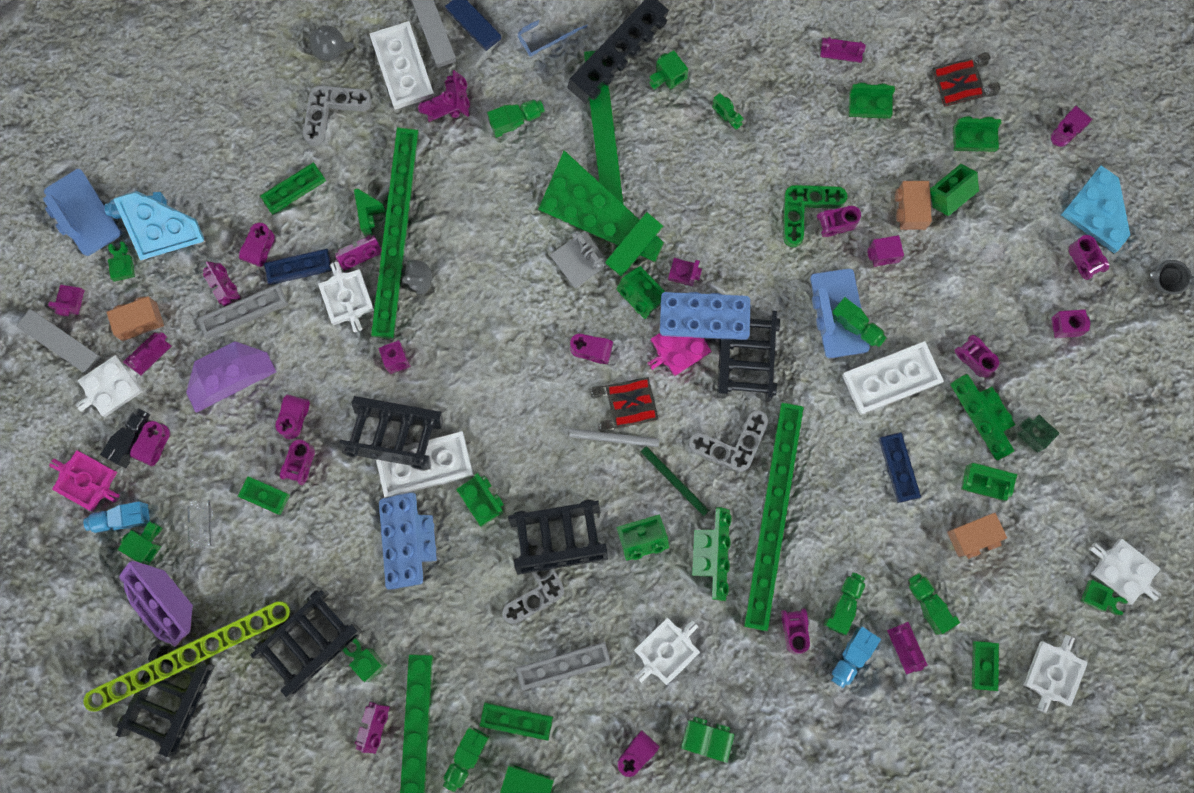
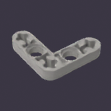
M329 86L314 87L309 94L303 130L306 142L310 146L322 144L325 138L329 109L361 112L368 110L372 105L368 92L362 89ZM320 94H323L324 97H321V98H320V105H321V106H319V105H318L319 102H318V100H317L316 97H319ZM343 94L346 96V100L342 103L335 101L338 95ZM361 97H364L365 100L362 101V104H359L358 101L361 100ZM315 112L322 113V117L319 120H313L312 115ZM313 126H315L317 135L314 136V139H311L310 135L314 134Z
M753 411L747 418L736 447L697 433L690 438L689 449L693 454L738 473L745 472L752 463L767 427L768 417L762 411ZM761 417L760 421L763 425L759 424L755 432L746 430L747 428L750 430L753 428L754 421L751 420L752 418ZM745 436H752L755 439L753 447L744 446L743 438ZM702 439V444L707 447L709 442L712 443L709 455L705 454L707 449L704 447H700L699 450L695 449L693 441ZM722 447L726 451V456L723 459H717L713 454L715 448ZM743 451L751 453V456L749 454L745 455L744 462L746 465L737 467V462L734 460L739 459Z
M528 540V543L533 547L538 546V549L535 551L537 555L544 552L538 541ZM550 569L545 577H540L537 575V572H532L539 587L504 607L502 615L506 622L510 624L519 623L562 598L564 587L554 569ZM552 575H554L555 579L551 580L555 587H560L556 597L553 594L548 595L547 592L550 590V587L547 583L544 586L541 581L551 578ZM532 595H536L540 599V605L535 609H531L527 605V599ZM523 600V605L529 613L524 615L522 610L517 613V619L514 620L513 617L508 618L509 608H520L521 606L518 603Z

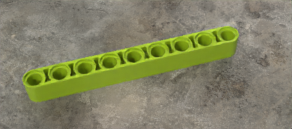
M285 601L274 602L90 690L84 696V706L87 710L93 712L104 709L284 622L290 616L291 608ZM282 605L286 609V615L283 618L274 616L273 609L275 606ZM254 616L263 618L264 625L262 628L256 629L252 626L251 620ZM235 626L241 629L242 634L239 639L230 637L229 630L231 627ZM210 637H214L219 641V647L216 650H211L207 646V640ZM187 648L195 650V660L189 661L185 658L184 652ZM164 659L172 661V671L166 672L162 669L161 665ZM141 670H145L150 674L149 682L143 683L139 680L138 676ZM117 682L125 683L127 687L125 694H120L116 691L115 686ZM94 693L102 695L103 703L101 705L93 703L92 696Z

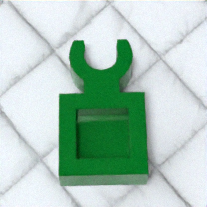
M718 93L713 98L712 108L725 121L728 120L731 126L737 130L743 125L742 121L744 118L734 111L733 102L728 97Z
M123 241L120 242L121 248L116 251L115 246L109 244L108 247L109 252L114 257L107 259L110 279L114 282L135 277L133 259L129 254L126 255L128 246Z
M1088 580L1080 602L1101 612H1105L1108 607L1109 611L1114 615H1123L1124 613L1117 609V602L1121 604L1128 603L1123 597H1112L1113 589L1094 580Z

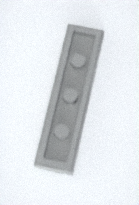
M412 0L437 68L456 62L455 54L434 0Z
M277 284L197 319L204 337L210 339L288 305L281 286Z
M31 309L16 326L85 374H88L101 358V356Z
M602 642L515 669L521 691L612 664L606 643Z

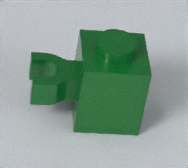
M674 50L668 54L664 53L656 62V73L649 76L651 80L649 85L655 90L665 82L671 90L687 79L689 69Z
M149 521L143 533L131 530L121 539V545L118 550L134 561L149 566L162 547L153 540L163 528Z
M355 638L352 642L357 647L356 651L351 652L348 647H345L342 651L347 656L354 658L349 666L364 683L370 682L387 665L372 648L363 650L362 643L358 638Z

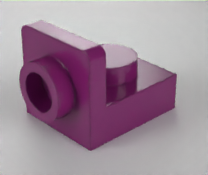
M674 258L668 280L693 287L694 281H699L703 269L699 267L700 260H695V263Z
M60 285L56 301H49L48 306L61 316L68 317L69 314L78 315L85 290L79 287Z

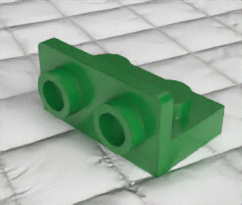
M863 82L853 84L849 92V117L891 119L893 115L895 86L885 83L878 85H868Z
M970 116L959 118L953 126L954 151L997 152L999 149L998 128L1002 124L1001 119H994L993 117L980 119Z
M641 266L625 275L616 288L620 295L644 319H647L652 311L661 305V296L665 292Z
M477 472L474 474L475 477L456 490L480 527H483L504 513L501 509L504 503L498 494L492 495L489 490L492 485L486 476L480 477Z
M660 514L616 527L626 561L637 560L652 553H661L669 548L668 536Z

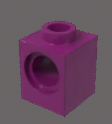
M899 235L874 239L867 250L868 258L873 262L874 267L899 263L904 257Z
M1086 309L1059 311L1051 317L1055 339L1080 337L1090 331L1091 322L1089 316H1087ZM1069 320L1075 323V328L1070 325Z
M400 340L378 348L384 366L390 374L411 367Z

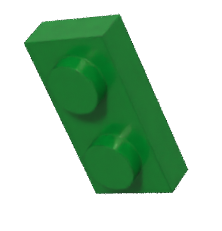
M247 476L237 497L281 515L290 494Z
M973 641L972 689L998 691L999 643Z

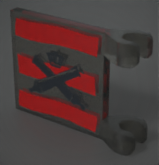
M989 52L932 68L944 107L982 97L998 95L1001 89L1000 84L995 82L983 87L977 67L989 64L991 59Z
M649 377L591 388L590 393L593 399L608 396L613 420L599 422L598 428L600 432L659 420Z

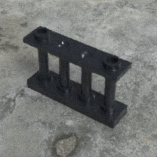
M772 311L769 320L750 318V327L769 329L768 341L720 339L717 398L726 399L728 392L731 393L732 390L766 393L765 402H770L773 396H776L777 383L773 382L776 331L779 332L780 318H777V311ZM734 347L768 350L767 362L734 360V358L730 357V349L734 350ZM733 369L767 371L766 384L732 382V379H728L729 371Z
M358 396L353 397L351 404L354 413L358 416L350 441L341 439L339 441L342 453L352 458L360 456L409 465L418 470L424 468L431 469L430 456L425 454L432 430L442 429L443 416L441 411ZM368 417L380 419L372 445L359 443L366 418ZM390 421L401 422L394 449L381 447L388 422ZM412 425L423 427L416 453L403 451L409 428Z
M588 499L579 504L532 512L517 511L513 515H508L511 528L517 527L521 555L519 558L514 559L517 575L608 560L606 543L601 544L598 542L594 514L600 513L599 500ZM585 516L589 544L587 547L578 548L575 545L571 518ZM562 519L567 548L563 551L555 552L552 548L549 521ZM540 523L544 552L539 555H532L529 550L526 525Z
M316 590L307 598L308 602L267 640L262 639L253 647L255 651L250 654L253 659H260L264 656L284 679L285 686L280 691L285 697L294 696L363 632L357 625H345L324 601L329 595L325 590ZM315 607L320 610L338 631V637L333 642L327 641L306 617ZM298 623L320 647L319 651L321 653L317 657L310 658L288 633ZM280 639L302 663L301 667L303 669L297 675L295 673L291 674L270 649Z
M156 645V648L151 650L148 661L151 662L167 654L170 646ZM164 659L162 661V664L173 668L171 660ZM199 662L196 666L182 670L181 672L190 675V678H192L189 686L185 689L165 680L151 685L179 697L181 704L178 710L172 711L146 700L151 686L135 693L125 715L118 721V730L115 736H129L132 731L160 743L159 746L161 748L158 754L165 757L176 755L215 665L209 662ZM147 671L144 672L140 680L143 683H147L150 680V674ZM141 709L170 720L171 726L168 733L163 734L136 723Z

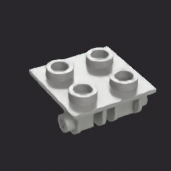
M576 231L572 235V240L550 254L551 258L575 289L608 266L605 263L607 259L585 231L582 233Z

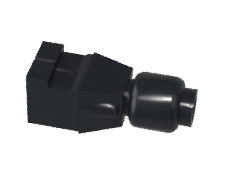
M140 408L136 412L133 411L125 422L126 429L122 427L110 437L100 456L127 468L131 459V449L137 441L138 434L141 433L143 426L150 422L148 418L151 414Z

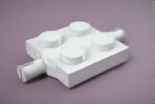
M334 262L335 265L331 263L330 267L334 276L318 284L331 323L334 326L350 321L353 332L361 331L362 327L358 318L374 311L360 269L349 273H342L339 262Z
M113 356L78 380L85 390L86 398L76 403V407L82 412L90 405H94L103 417L108 416L143 392L136 381L135 375L137 373L125 366L119 356Z
M1118 539L1114 546L1107 551L1096 542L1092 545L1093 547L1089 548L1090 551L1100 557L1098 566L1091 575L1106 587L1113 589V593L1117 596L1125 598L1128 601L1127 604L1132 605L1143 593L1147 594L1154 601L1159 599L1161 593L1151 587L1150 584L1160 568L1126 541Z
M668 618L664 620L634 649L645 665L635 677L638 679L645 673L639 679L642 683L652 673L667 685L700 653L689 638L699 628L698 625L691 620L682 630L676 627Z
M1065 635L1061 647H1054L1045 642L1039 643L1023 684L1042 696L1037 710L1043 713H1047L1051 701H1058L1066 706L1072 705L1088 662L1077 658L1070 652L1075 638L1069 635Z

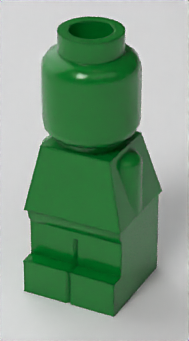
M532 99L522 103L520 107L518 104L503 105L488 111L487 116L493 133L498 138L503 136L504 133L513 132L524 124V120L531 121L539 118L545 110L541 100L536 101Z
M846 297L833 310L834 323L838 321L843 325L844 329L856 335L861 334L860 338L870 346L876 345L879 348L887 339L884 335V330L875 323L869 324L870 320L863 310Z
M852 572L851 576L846 577L841 588L843 594L839 596L834 604L830 618L825 619L824 627L841 635H847L856 616V600L861 598L866 586L864 583L865 577Z
M917 573L908 579L910 583L909 589L917 600H921L920 606L923 616L936 635H942L961 623L956 615H951L947 604L937 594H933L935 589L927 577H922L920 573Z
M473 726L468 727L453 755L455 763L449 765L444 775L445 782L443 786L446 789L456 792L457 788H462L469 775L468 770L475 767L491 736Z

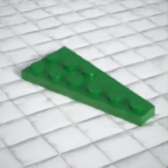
M565 150L563 151L538 210L619 246L640 219ZM656 236L640 256L656 262L665 242Z

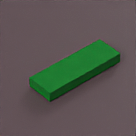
M313 162L261 194L260 198L273 215L326 182V179Z
M646 212L605 263L622 277L664 226Z
M484 702L479 727L549 741L554 716Z

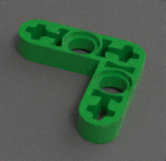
M792 185L788 187L784 194L783 205L784 243L791 248L798 247L804 239V208H841L848 197L846 190L835 186ZM792 192H794L795 195L798 196L796 200H793L791 196ZM804 192H806L805 201H803V199H804V196H803ZM813 192L819 193L821 200L818 202L812 201L810 194ZM826 193H828V195H827V197H828L827 202H825ZM835 194H838V197L841 198L839 202L832 198ZM790 212H797L800 219L798 221H791L788 218V214ZM792 227H796V241H792V237H788L792 233Z

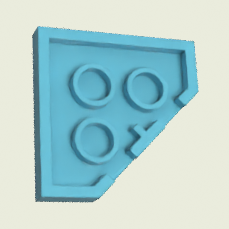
M1101 165L1061 216L1086 234L1094 237L1097 242L1115 254L1129 238L1130 230L1120 180Z
M138 191L117 196L113 199L140 260L194 245L205 240L195 218Z

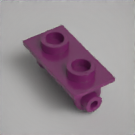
M831 37L822 38L820 57L862 63L866 44L862 43V41L852 42L831 39Z
M453 70V76L446 77L445 86L448 92L455 88L458 89L459 109L449 114L453 118L459 117L460 113L469 117L470 102L466 91L468 87L467 81Z
M455 88L449 92L444 91L432 100L421 102L418 106L419 112L428 115V122H431L459 109L458 89Z
M368 235V237L357 241L358 246L356 247L351 244L338 249L335 257L343 271L381 254L382 250L375 235L371 237Z
M207 261L206 265L208 267L203 269V277L210 288L218 286L212 291L218 303L225 307L231 304V299L240 300L241 297L237 292V287L231 282L226 268L221 263Z
M154 332L123 363L142 376L172 345L165 341L167 336L163 332L159 334Z
M909 622L887 630L906 675L914 671H921L924 667L928 666Z
M369 702V705L365 707L361 721L368 724V727L359 728L354 743L356 744L355 749L360 750L362 753L376 754L381 743L384 725L388 720L390 706Z

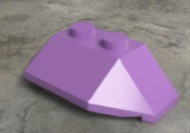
M234 341L194 361L186 393L197 413L277 371L267 352Z
M136 561L129 562L119 577L121 582H124V590L130 605L159 640L171 643L175 647L178 646L190 632L193 605L164 570Z

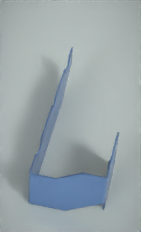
M539 20L523 27L522 30L518 32V38L521 44L526 49L529 57L537 54L539 51L543 49L545 50L546 48L558 43L560 40H563L575 34L577 31L586 28L588 24L565 34L564 36L548 43L547 45L533 52L529 50L526 42L521 37V34L536 27L539 24Z

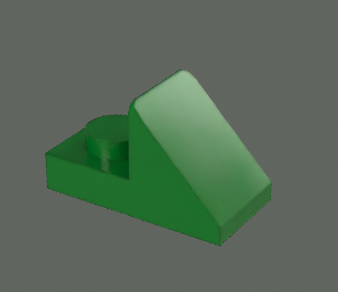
M354 189L360 229L365 237L368 235L372 236V228L375 227L373 215L385 213L386 209L381 202L360 189Z

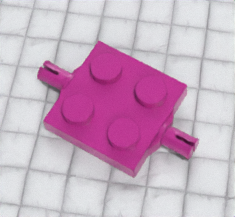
M659 333L650 340L656 348L658 356L647 362V364L653 370L663 363L675 377L709 355L712 351L705 342V338L662 336Z
M76 450L71 460L66 464L57 459L51 461L55 464H49V467L60 472L52 490L87 510L94 511L100 500L104 497L113 503L118 501L116 498H119L120 495L109 489L118 472L81 451Z

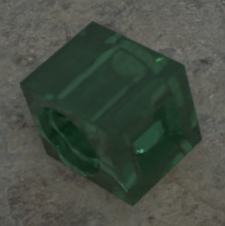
M1041 415L1033 418L1027 417L1020 424L1022 429L1017 433L1037 453L1046 449L1060 434ZM1033 427L1039 430L1040 437L1034 435Z

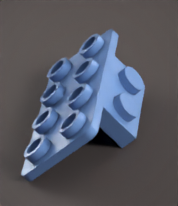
M76 169L45 188L44 194L46 197L43 198L47 205L45 210L51 218H55L58 222L55 226L62 235L67 234L71 237L83 255L90 256L121 236V230L112 216L106 215L105 205L82 170Z
M843 269L812 274L810 277L813 291L812 304L813 308L817 311L816 323L818 330L821 332L825 356L827 358H837L867 353L870 347L869 344L860 338L861 334L856 335L844 329L843 325L838 321L834 323L832 315L833 310L844 297L861 308L854 271L852 269Z
M664 292L661 296L660 334L671 337L747 340L750 335V298L748 296L722 295L720 293Z
M409 492L383 498L379 501L385 586L388 590L421 585L423 583L422 562L437 561L433 515H418L415 493Z

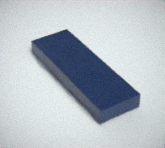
M452 0L445 6L446 11L485 51L502 39L494 27L467 0Z
M328 248L264 263L267 283L269 285L332 271L330 267L332 262Z
M902 432L880 437L878 440L897 503L921 498Z

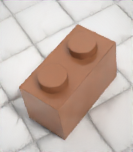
M903 181L895 192V200L899 202L896 220L900 222V230H926L932 222L929 181Z
M149 296L138 297L132 303L117 305L113 310L106 312L113 335L121 341L164 326L157 302Z
M996 513L947 532L958 557L966 555L967 559L980 555L979 550L987 547L988 550L1000 547L1002 546L1000 541L1007 539Z

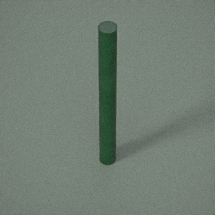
M647 446L641 450L640 453L703 517L710 511Z

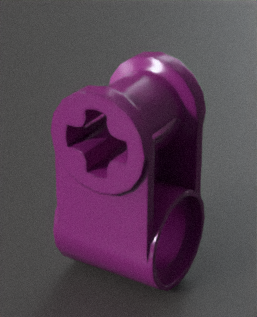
M1075 106L1052 132L1051 142L1058 147L1066 146L1093 119L1078 106Z
M856 206L830 209L817 214V220L820 221L823 230L821 232L822 237H831L852 231L857 227L861 218V211ZM845 216H852L855 221H847Z
M259 222L252 225L240 249V260L258 267L264 266L275 239L274 233L266 224Z
M1083 235L1070 244L1069 254L1075 262L1080 275L1085 280L1091 279L1094 274L1109 270L1108 260L1101 252L1094 237ZM1080 244L1085 247V251L1080 248Z
M576 334L571 338L570 352L573 356L598 364H609L613 341L585 334ZM579 342L583 343L581 350L577 349Z
M970 335L965 344L954 350L957 357L979 377H988L999 367L998 357L975 335ZM982 361L989 363L990 369H986L982 365Z
M288 394L285 395L275 425L276 430L284 438L292 440L299 436L309 411L310 401Z
M155 421L146 423L131 449L130 457L151 467L156 465L170 437L169 428ZM155 430L159 431L158 435L154 434Z
M296 440L291 443L280 471V479L286 480L287 478L297 481L299 485L305 484L315 456V449L311 444L303 440ZM306 446V453L299 457V448Z
M806 608L793 612L782 610L781 620L787 650L796 655L806 652L810 647ZM794 637L802 639L803 647L801 650L793 647L792 640Z
M641 730L619 757L617 762L618 770L626 777L636 775L644 764L654 756L660 746ZM625 759L627 761H630L631 759L634 760L632 763V765L634 766L632 771L630 769H627L626 771L623 770V768L625 767L623 761Z

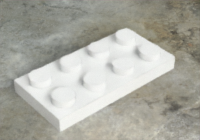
M409 21L369 33L395 110L435 97Z
M925 341L842 374L860 415L944 382Z
M463 431L429 440L425 455L430 456L431 469L424 468L418 470L409 465L376 460L384 497L405 494L474 476ZM419 443L404 446L403 451L416 453Z

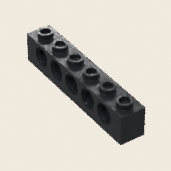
M644 0L569 79L567 88L585 104L591 99L594 101L602 91L600 89L603 85L608 86L614 80V74L618 70L620 72L623 71L627 66V60L631 56L635 58L642 49L641 45L644 42L648 44L652 40L657 28L661 30L668 21L666 17L669 10L658 0ZM630 34L635 35L637 38H632ZM616 48H620L624 52H618ZM603 62H607V63H609L611 66H610V67L604 66V65H603ZM593 76L597 79V81H592L589 79V77Z

